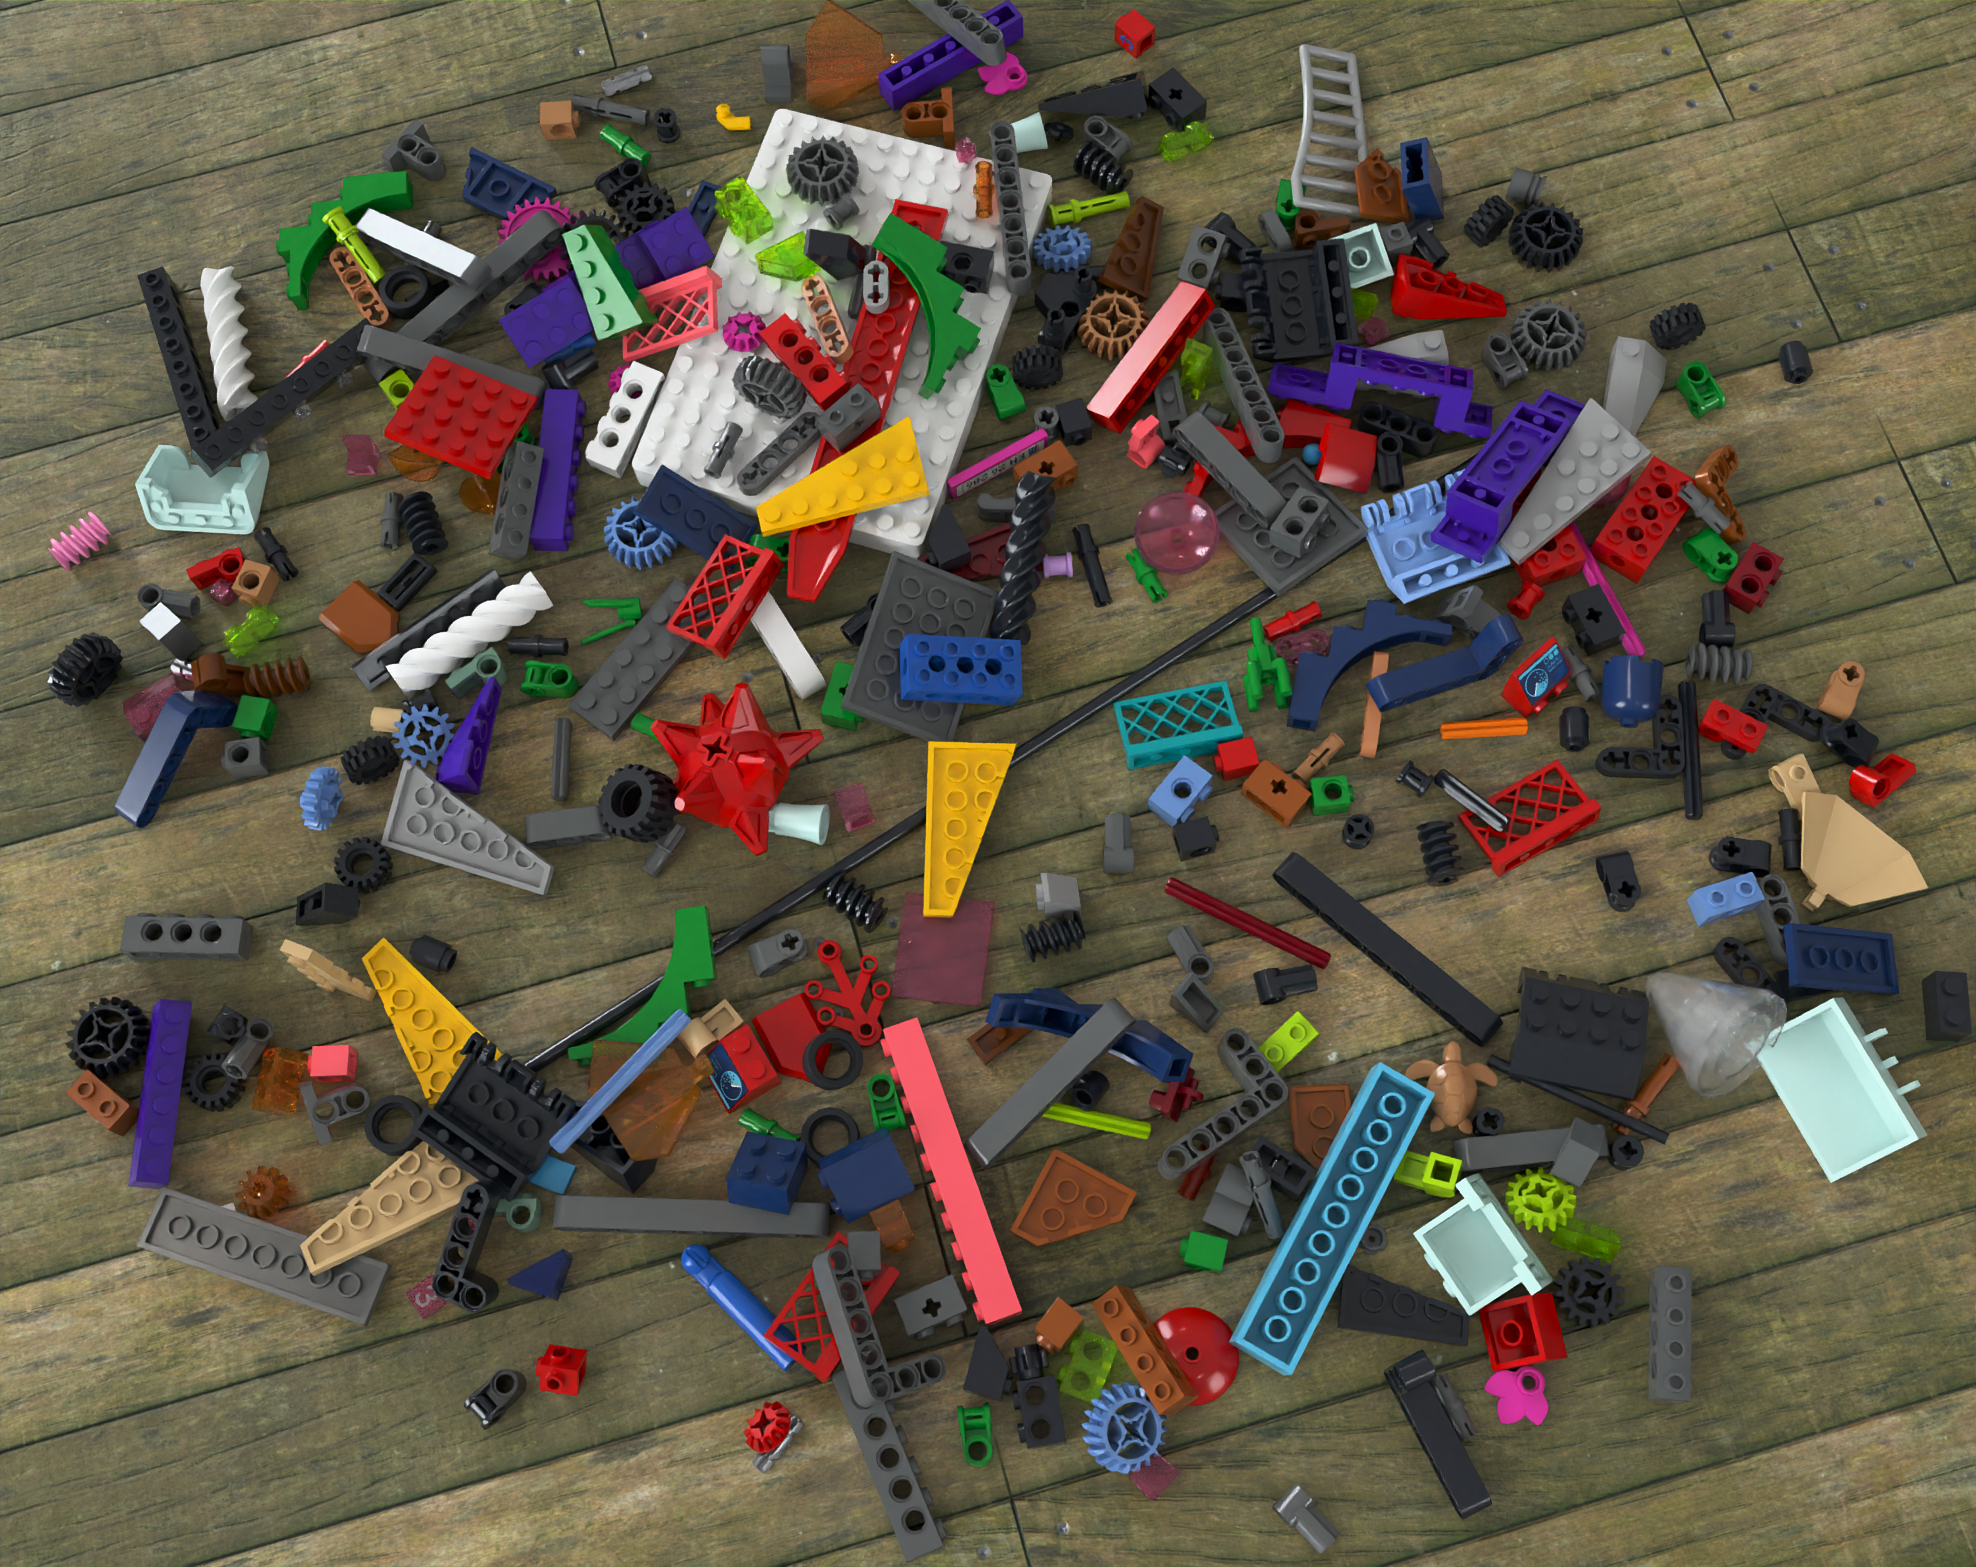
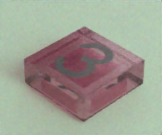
M434 1274L429 1275L406 1292L411 1303L424 1320L448 1303L437 1297L432 1290Z

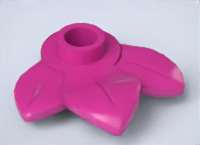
M1006 52L1007 58L1002 64L978 68L980 78L987 83L984 89L985 92L992 95H1001L1009 90H1020L1026 86L1028 82L1027 72L1019 65V60L1015 55Z
M1524 1366L1515 1372L1501 1370L1486 1382L1485 1391L1499 1397L1497 1414L1500 1423H1515L1525 1415L1535 1425H1540L1548 1413V1402L1543 1395L1545 1379L1537 1368ZM1524 1377L1532 1379L1533 1387L1531 1389H1526L1523 1386L1522 1381Z

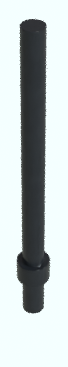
M1491 1054L1487 1066L1508 1075L1509 1062ZM1509 1076V1079L1521 1084L1523 1081L1665 1145L1670 1134L1567 1087Z

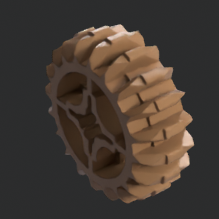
M1117 289L1114 290L1113 294H1108L1104 290L1103 296L1100 297L1096 294L1094 301L1090 300L1089 307H1085V313L1079 320L1077 335L1081 338L1083 347L1088 346L1090 354L1097 351L1099 359L1103 355H1108V359L1111 361L1113 356L1118 355L1119 359L1122 360L1124 353L1127 354L1149 325V314L1145 311L1144 303H1138L1137 296L1129 298L1127 291L1123 295H1119ZM1113 319H1115L1114 330L1112 331L1111 325Z

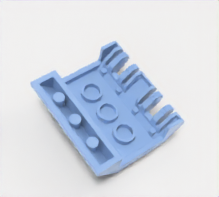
M1465 469L1455 472L1454 476L1452 474L1445 476L1446 495L1447 491ZM1437 480L1428 482V485L1425 483L1403 491L1402 495L1400 493L1393 495L1394 516L1390 517L1388 505L1383 499L1376 501V505L1375 503H1370L1361 507L1363 524L1368 528L1366 539L1386 585L1404 604L1511 564L1507 553L1499 546V542L1482 564L1431 542V533L1446 515L1447 496L1442 498L1441 488Z

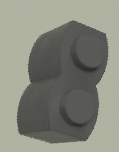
M1229 1163L1226 1164L1201 1222L1235 1239L1238 1237L1239 1232L1246 1234L1252 1217L1247 1215L1251 1204L1256 1205L1252 1192H1249L1246 1187V1175L1243 1169Z

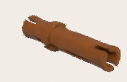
M1665 1053L1637 1091L1633 1101L1626 1100V1107L1622 1112L1638 1120L1646 1118L1650 1113L1648 1110L1677 1070L1681 1068V1062L1675 1057H1671L1670 1054ZM1613 1123L1610 1126L1617 1134L1621 1135L1623 1133L1622 1136L1630 1135L1632 1130L1617 1123Z

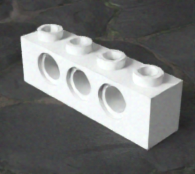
M636 361L632 362L630 368L625 369L621 378L622 385L619 391L614 392L609 403L610 409L607 415L600 419L597 427L598 433L594 441L591 440L586 448V459L591 467L619 479L622 478L645 431L666 380L662 372ZM635 391H642V395L639 398H630ZM622 416H631L627 422L619 423V419ZM610 440H619L616 446L607 447V443Z

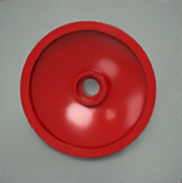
M1195 1307L1178 1308L1160 1317L1153 1325L1198 1395V1398L1187 1406L1204 1405L1219 1398L1232 1384L1239 1365L1238 1348L1228 1343L1233 1334L1230 1328L1217 1315L1205 1309ZM1189 1348L1195 1349L1198 1352V1358L1195 1360L1188 1359L1186 1351Z

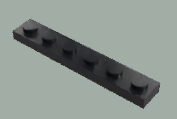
M491 568L351 666L367 689L369 691L392 676L385 666L399 664L405 653L415 648H423L425 642L431 636L440 632H447L454 621L461 617L471 616L476 607L481 603L495 600L497 595L506 588V585L496 571Z

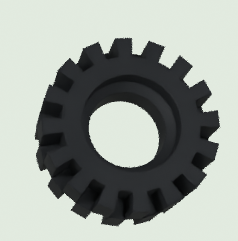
M1494 195L1491 199L1485 200L1484 204H1480L1478 206L1479 209L1472 213L1473 216L1468 218L1467 224L1464 225L1463 233L1480 248L1484 245H1489L1490 241L1493 242L1496 236H1499L1502 233L1501 231L1506 229L1507 223L1512 220V216L1515 213L1514 209L1499 195Z
M1680 303L1679 307L1675 305L1670 306V310L1664 309L1661 311V315L1657 314L1654 316L1655 319L1650 321L1651 325H1649L1657 347L1662 350L1664 348L1671 350L1672 347L1677 349L1682 344L1684 346L1688 345L1690 340L1695 341L1697 339L1696 336L1703 334L1706 325L1696 304L1688 303L1685 305V303Z
M1032 345L1031 349L1027 347L1022 348V352L1017 351L1016 355L1012 357L1014 382L1019 384L1020 387L1026 385V389L1035 387V390H1040L1039 387L1043 386L1046 389L1049 388V384L1054 386L1057 384L1056 381L1060 382L1062 380V356L1058 349L1054 350V347L1049 346L1046 349L1045 345H1040V348Z
M376 736L374 739L369 737L366 738L365 742L360 740L357 742V746L351 745L349 747L350 751H345L341 757V763L351 783H356L357 785H361L363 782L364 784H369L371 780L374 782L379 781L378 778L381 776L385 778L388 776L387 773H392L395 770L394 767H398V762H400L390 739L386 736L382 738L381 736Z
M358 837L352 838L353 844L347 841L344 843L347 847L345 850L338 849L337 853L340 855V858H334V863L337 865L334 867V871L345 886L358 888V893L362 891L364 894H369V889L376 892L379 890L377 885L381 883L385 886L387 882L384 878H390L392 875L389 869H393V863L390 861L392 858L377 840L373 838L370 840L368 837H362V841ZM364 855L371 856L374 860L373 868L365 875L355 874L353 871L355 861Z
M211 1053V1057L208 1055L201 1056L202 1062L195 1060L192 1063L195 1066L194 1070L187 1069L186 1073L190 1075V1078H184V1084L188 1085L184 1090L189 1095L190 1101L199 1107L214 1112V1110L222 1112L224 1107L230 1109L234 1106L233 1100L240 1101L242 1097L238 1096L239 1092L245 1093L246 1087L242 1083H245L246 1079L236 1080L227 1075L226 1071L222 1068V1063L227 1056ZM214 1072H222L226 1078L224 1087L218 1093H208L205 1089L207 1078Z

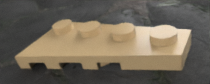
M287 939L284 940L280 951L289 957L287 962L298 967L297 970L308 975L307 978L316 982L318 987L332 993L336 988L367 1001H373L377 993L376 990L364 986V982L357 978H352L348 975L347 971L333 965V962L315 950Z

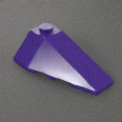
M489 677L445 751L442 764L437 766L436 780L452 792L479 795L502 691L496 678Z

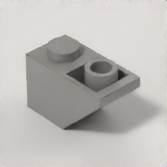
M1041 873V883L1035 884L1038 911L1044 910L1045 919H1051L1052 917L1060 918L1063 914L1073 916L1074 911H1078L1079 915H1081L1077 878Z

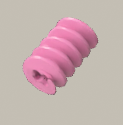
M88 512L89 523L81 518L78 519L80 529L73 525L69 526L72 535L69 536L61 531L62 542H58L53 538L50 539L53 547L49 549L50 552L67 571L72 570L69 561L77 565L81 564L79 554L89 558L88 548L99 551L100 548L97 541L107 545L109 544L107 534L113 537L100 519L92 512Z

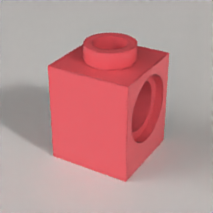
M349 1045L312 1046V1056H309L307 1060L308 1073L319 1083L356 1082L358 1052Z

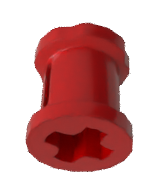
M1525 581L1517 596L1510 599L1507 603L1508 610L1520 619H1528L1531 615V609L1537 602H1541L1545 596L1544 591L1533 582Z

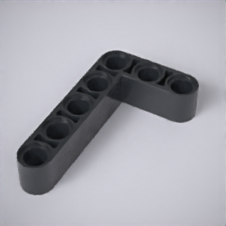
M1420 1350L1386 1368L1384 1376L1459 1517L1464 1520L1491 1506V1498L1429 1383L1430 1380L1437 1377V1374L1424 1350Z

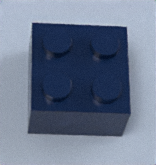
M747 1131L726 1177L729 1203L789 1215L808 1169L806 1143Z

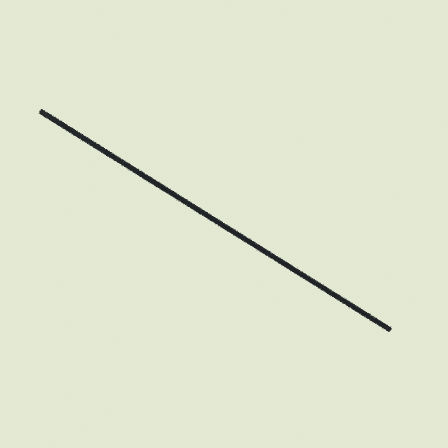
M1477 454L1436 479L1440 485L1441 493L1446 490L1445 476L1450 474L1454 476L1455 472L1466 469ZM1394 507L1389 509L1390 517L1395 515ZM1366 536L1354 545H1352L1351 547H1349L1347 550L1339 554L1337 557L1329 561L1327 564L1316 570L1314 573L1306 577L1301 582L1305 581L1312 575L1316 574L1326 566L1330 565L1340 557L1344 556L1351 550L1355 549L1356 547L1367 541ZM1267 587L1015 749L1008 770L1278 598V596L1270 587ZM926 806L713 942L715 958L826 888L842 871H845L846 874L924 825L926 823ZM665 973L523 1064L537 1073L568 1053V1048L581 1045L645 1004L653 996Z

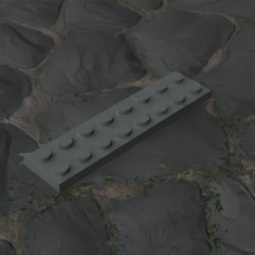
M166 1187L162 1188L137 1244L138 1247L364 1326H368L392 1268L387 1263L360 1254L313 1276L310 1273L300 1247L309 1238L308 1236Z

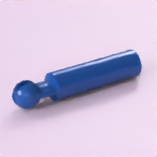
M700 1244L688 1246L681 1256L683 1269L691 1274L707 1290V1294L783 1371L790 1369L797 1361L763 1338L776 1319V1316L730 1270H726L711 1255L707 1247ZM784 1324L780 1325L773 1334L782 1342L796 1340V1336ZM801 1344L802 1353L804 1354L807 1347ZM797 1345L789 1346V1347H791L793 1350H795L796 1352H798V1347H797Z

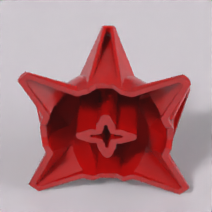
M745 683L735 685L726 705L714 693L704 695L702 698L700 726L655 720L650 727L676 764V777L673 779L672 785H675L678 789V792L675 794L677 796L675 808L679 810L678 814L689 813L698 819L719 827H730L755 856H759L768 850L769 810L777 802L778 795L785 782L789 779L790 769L824 740L821 729L775 732L770 728L749 685Z

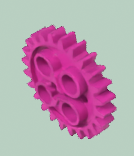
M535 197L534 205H531L527 199L524 200L525 207L523 209L516 204V214L507 211L509 221L501 220V225L504 229L498 230V235L501 238L498 241V245L532 216L542 210L548 211L562 227L564 223L571 224L570 217L572 215H570V207L567 206L561 210L560 201H557L552 206L550 205L549 198H546L544 204H540L538 197ZM555 246L545 255V260L535 263L523 274L524 280L527 281L532 275L534 276L535 283L539 282L540 277H544L546 284H549L551 276H554L557 280L560 278V273L564 275L569 273L566 264L570 259L561 260L560 258L561 254L566 251L558 249V246Z

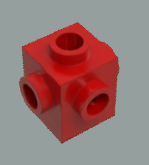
M549 1344L544 1357H539L536 1364L535 1374L540 1377V1390L577 1396L586 1377L587 1350Z

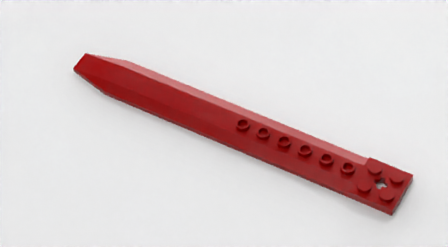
M895 199L891 212L913 227L918 226L921 232L939 243L949 216L948 209ZM880 251L877 261H882L886 264L890 277L889 307L883 313L873 314L866 309L865 302H863L851 340L853 355L844 363L842 371L845 372L853 383L850 389L859 383L878 401L881 417L840 453L821 436L810 474L881 433L886 421L921 302L905 274ZM879 271L875 272L873 276L874 282H879ZM875 292L873 303H878L880 299L879 292ZM857 514L792 530L789 539L787 596L789 598L816 603L845 555Z

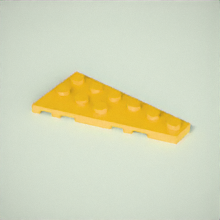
M910 416L758 505L756 510L763 537L930 495Z
M928 741L923 917H954L1017 744Z
M383 938L362 958V961L375 989L381 997L385 1011L393 1023L397 1037L413 1071L416 1073L429 1104L437 1103L466 1055H461L460 1051L474 1032H478L482 1036L484 1035ZM496 1048L494 1059L498 1061L503 1054Z

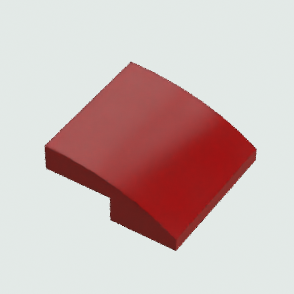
M1327 422L1318 450L1323 453L1314 479L1326 484L1367 494L1375 463L1377 436Z

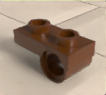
M1312 210L1301 211L1296 217L1293 233L1295 249L1313 248L1316 241L1329 240L1348 233L1351 226L1349 216L1320 220L1319 215Z
M217 653L205 654L191 664L194 690L240 697L242 695L248 696L244 683L245 670L251 672L250 667L226 664L225 657Z

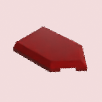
M804 992L757 1015L751 1021L778 1073L812 1083L807 1079L803 1070L802 1056L808 1043L814 1037L826 1031L819 1024L817 1014ZM832 1043L822 1045L815 1057L816 1066L822 1075L833 1046Z

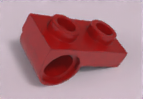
M240 547L227 549L209 560L199 561L193 567L186 569L189 579L199 590L225 579L233 586L245 559H249Z
M1713 699L1698 726V730L1703 737L1711 741L1722 742L1726 740L1753 754L1757 750L1768 725Z
M1890 753L1873 769L1865 765L1858 766L1852 772L1849 779L1851 797L1875 808L1917 772L1915 763Z

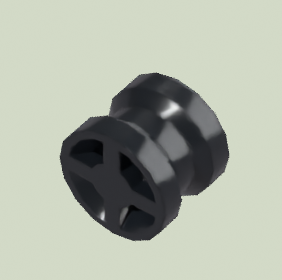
M1363 814L1352 815L1348 818L1342 831L1344 843L1352 849L1359 850L1365 848L1371 841L1374 833L1372 820Z
M1621 1136L1610 1144L1611 1157L1607 1159L1615 1169L1621 1171L1629 1170L1643 1159V1145L1633 1136Z

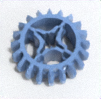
M632 496L631 503L626 504V502L621 501L622 508H613L612 513L614 516H607L606 521L608 525L604 526V533L606 535L604 541L609 547L610 554L615 556L619 563L625 562V565L629 568L635 563L639 570H641L643 564L647 563L648 567L652 569V562L657 560L658 563L662 564V556L671 557L670 549L677 548L678 544L676 539L633 514L639 501ZM621 539H627L628 542L635 543L636 548L625 545L621 542Z
M1123 1382L1122 1385L1115 1383L1111 1384L1110 1391L1106 1389L1100 1390L1101 1400L1091 1399L1092 1404L1095 1406L1093 1411H1084L1090 1417L1089 1422L1082 1424L1083 1428L1089 1431L1083 1437L1084 1441L1090 1444L1087 1449L1089 1454L1096 1456L1095 1461L1099 1465H1105L1107 1470L1112 1472L1118 1471L1122 1474H1128L1129 1470L1140 1472L1141 1464L1151 1466L1150 1455L1154 1457L1160 1456L1156 1448L1158 1445L1166 1444L1161 1439V1433L1169 1430L1166 1426L1161 1425V1423L1168 1417L1158 1414L1143 1387L1139 1384L1133 1385L1129 1382ZM1132 1402L1129 1407H1125L1121 1412H1115L1122 1405ZM1130 1443H1135L1130 1449L1119 1453L1122 1448L1125 1449Z

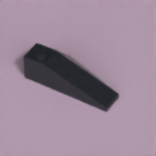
M1139 71L1109 79L1110 82L1106 83L1104 87H1101V84L1089 85L1081 89L1079 94H1076V91H1069L1042 99L1038 104L1039 110L1113 117L1128 116L1129 119L1142 117L1149 107L1144 72Z
M575 1100L577 1103H576V1107H575V1111H574L573 1116H574L587 1102ZM608 1107L570 1147L611 1180L634 1194L654 1172L666 1130L642 1114H624L618 1112L615 1108Z

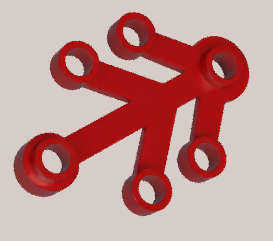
M826 940L819 945L817 954L820 962L830 967L842 994L822 987V984L817 980H811L805 985L806 996L810 1000L819 999L850 1010L854 1020L835 1015L834 1010L830 1007L820 1008L817 1012V1019L819 1024L824 1027L833 1026L852 1033V1037L860 1046H873L880 1040L882 1035V1028L877 1020L884 1002L891 995L890 986L884 981L876 982L873 985L872 993L874 998L867 1014H865L861 1003L872 974L878 970L877 959L872 955H865L861 958V971L853 989L840 961L842 958L840 945L833 940ZM828 947L835 949V952L830 956L824 954V950ZM866 961H873L875 963L872 969H865L863 966ZM812 986L820 988L819 992L815 995L809 993V989ZM879 987H885L887 993L879 996L876 994V990ZM823 1013H831L832 1018L829 1021L821 1020ZM864 1026L872 1028V1032L869 1035L861 1033V1029Z

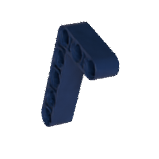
M1503 614L1490 621L1469 647L1378 675L1366 684V687L1380 712L1388 711L1492 676L1516 651L1524 639L1510 614Z
M178 691L173 693L166 700L115 804V812L137 828L147 826L153 820L197 729L229 727L234 722L238 705L220 693L207 691Z

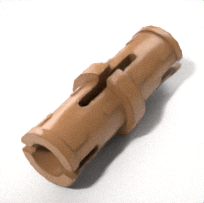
M1331 732L1316 749H1311L1307 753L1308 757L1291 773L1293 778L1302 781L1306 785L1320 769L1324 770L1329 765L1328 761L1345 746L1343 740L1337 734ZM1325 751L1326 753L1311 767L1310 765Z

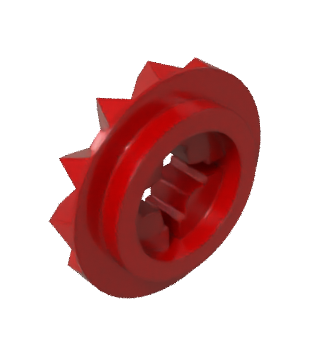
M777 1401L773 1404L765 1402L762 1409L755 1408V1415L753 1418L747 1419L749 1427L743 1432L747 1437L746 1444L759 1453L769 1452L779 1446L787 1436L791 1425V1416L788 1409Z

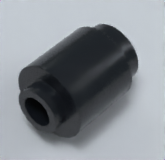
M1790 341L1780 347L1778 358L1785 381L1793 384H1801L1807 381L1812 375L1813 369L1806 346L1800 341Z
M1571 706L1564 708L1562 715L1559 717L1560 745L1566 748L1567 751L1579 752L1590 744L1589 716L1583 707Z
M425 934L420 939L416 938L413 941L409 954L412 955V962L438 973L441 971L448 973L457 958V950L452 949V945Z

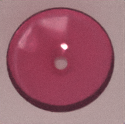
M1169 492L1157 496L1144 506L1135 523L1134 538L1140 556L1149 566L1162 573L1182 575L1198 570L1212 558L1218 547L1220 528L1216 514L1203 499L1186 492ZM1180 536L1182 541L1175 543L1172 541V538Z

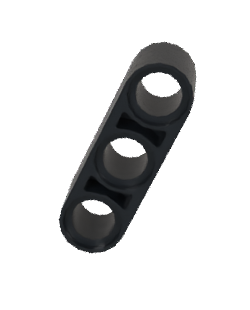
M1374 401L1367 402L1362 406L1357 423L1358 431L1377 436V441L1385 432L1398 434L1403 442L1401 451L1420 458L1427 457L1433 452L1438 436L1436 427L1431 423ZM1371 417L1376 421H1369L1367 418ZM1392 428H1399L1402 431L1398 432L1393 430ZM1418 438H1424L1428 442H1422Z

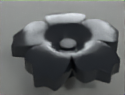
M1052 122L1043 125L1044 131H1048V134L1051 138H1055V141H1060V137L1069 140L1073 139L1074 129L1064 125V123Z

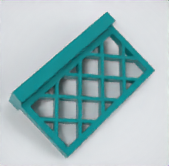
M1226 680L1113 702L1126 754L1128 771L1179 761L1184 755L1190 759L1215 754L1218 744L1243 739L1241 723H1238ZM1222 691L1224 697L1219 705L1206 699L1210 693ZM1189 697L1197 702L1189 711L1178 705L1182 698ZM1162 703L1168 708L1160 716L1150 710L1153 704ZM1201 705L1214 710L1208 720L1195 714ZM1133 708L1140 712V714L1132 722L1123 717L1121 710ZM1173 710L1186 716L1180 725L1167 720ZM1221 714L1230 719L1231 725L1219 727L1213 721ZM1145 715L1157 721L1151 731L1138 725ZM1191 719L1203 725L1199 732L1194 733L1184 728ZM1162 725L1175 731L1169 738H1162L1156 735ZM1134 730L1146 736L1142 743L1130 745L1128 738Z

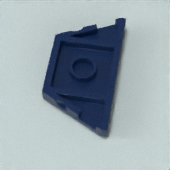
M473 147L469 150L470 164L469 168L466 169L465 177L467 182L464 185L462 195L466 203L500 220L509 221L507 211L516 214V204L523 209L525 207L524 200L526 199L531 205H534L535 197H538L540 204H544L546 198L551 200L556 197L557 191L555 187Z

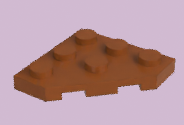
M1054 1148L1011 1227L1010 1233L1038 1248L1121 1223L1132 1205L1137 1192Z

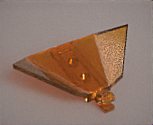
M827 0L806 33L807 102L814 106L832 110L878 84V73L903 60L902 53H893L888 58H884L882 34L832 0Z
M594 1039L587 1088L590 1095L593 1096L644 1043ZM668 1045L604 1110L603 1116L632 1160L642 1161L670 1156L703 1095V1091L696 1083L715 1072L706 1054L694 1060L691 1067L686 1069L673 1046Z

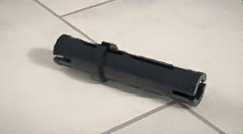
M1080 524L1072 529L1078 547L1077 556L1079 560H1082L1095 607H1105L1107 603L1111 604L1113 600L1110 596L1098 557L1100 551L1098 546L1094 544L1089 524Z

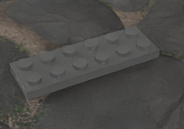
M677 578L568 704L572 712L613 741L696 644L669 632L665 628L690 590L689 586ZM699 594L694 600V605L702 604L708 600ZM715 606L716 615H720L722 613L721 609ZM710 609L696 613L698 623L711 618ZM691 616L683 618L677 627L683 629L693 625ZM710 626L700 630L701 637Z

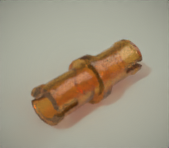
M980 161L975 164L976 184L973 186V194L976 196L975 215L979 218H989L993 215L992 195L995 193L994 185L992 184V164L987 161Z

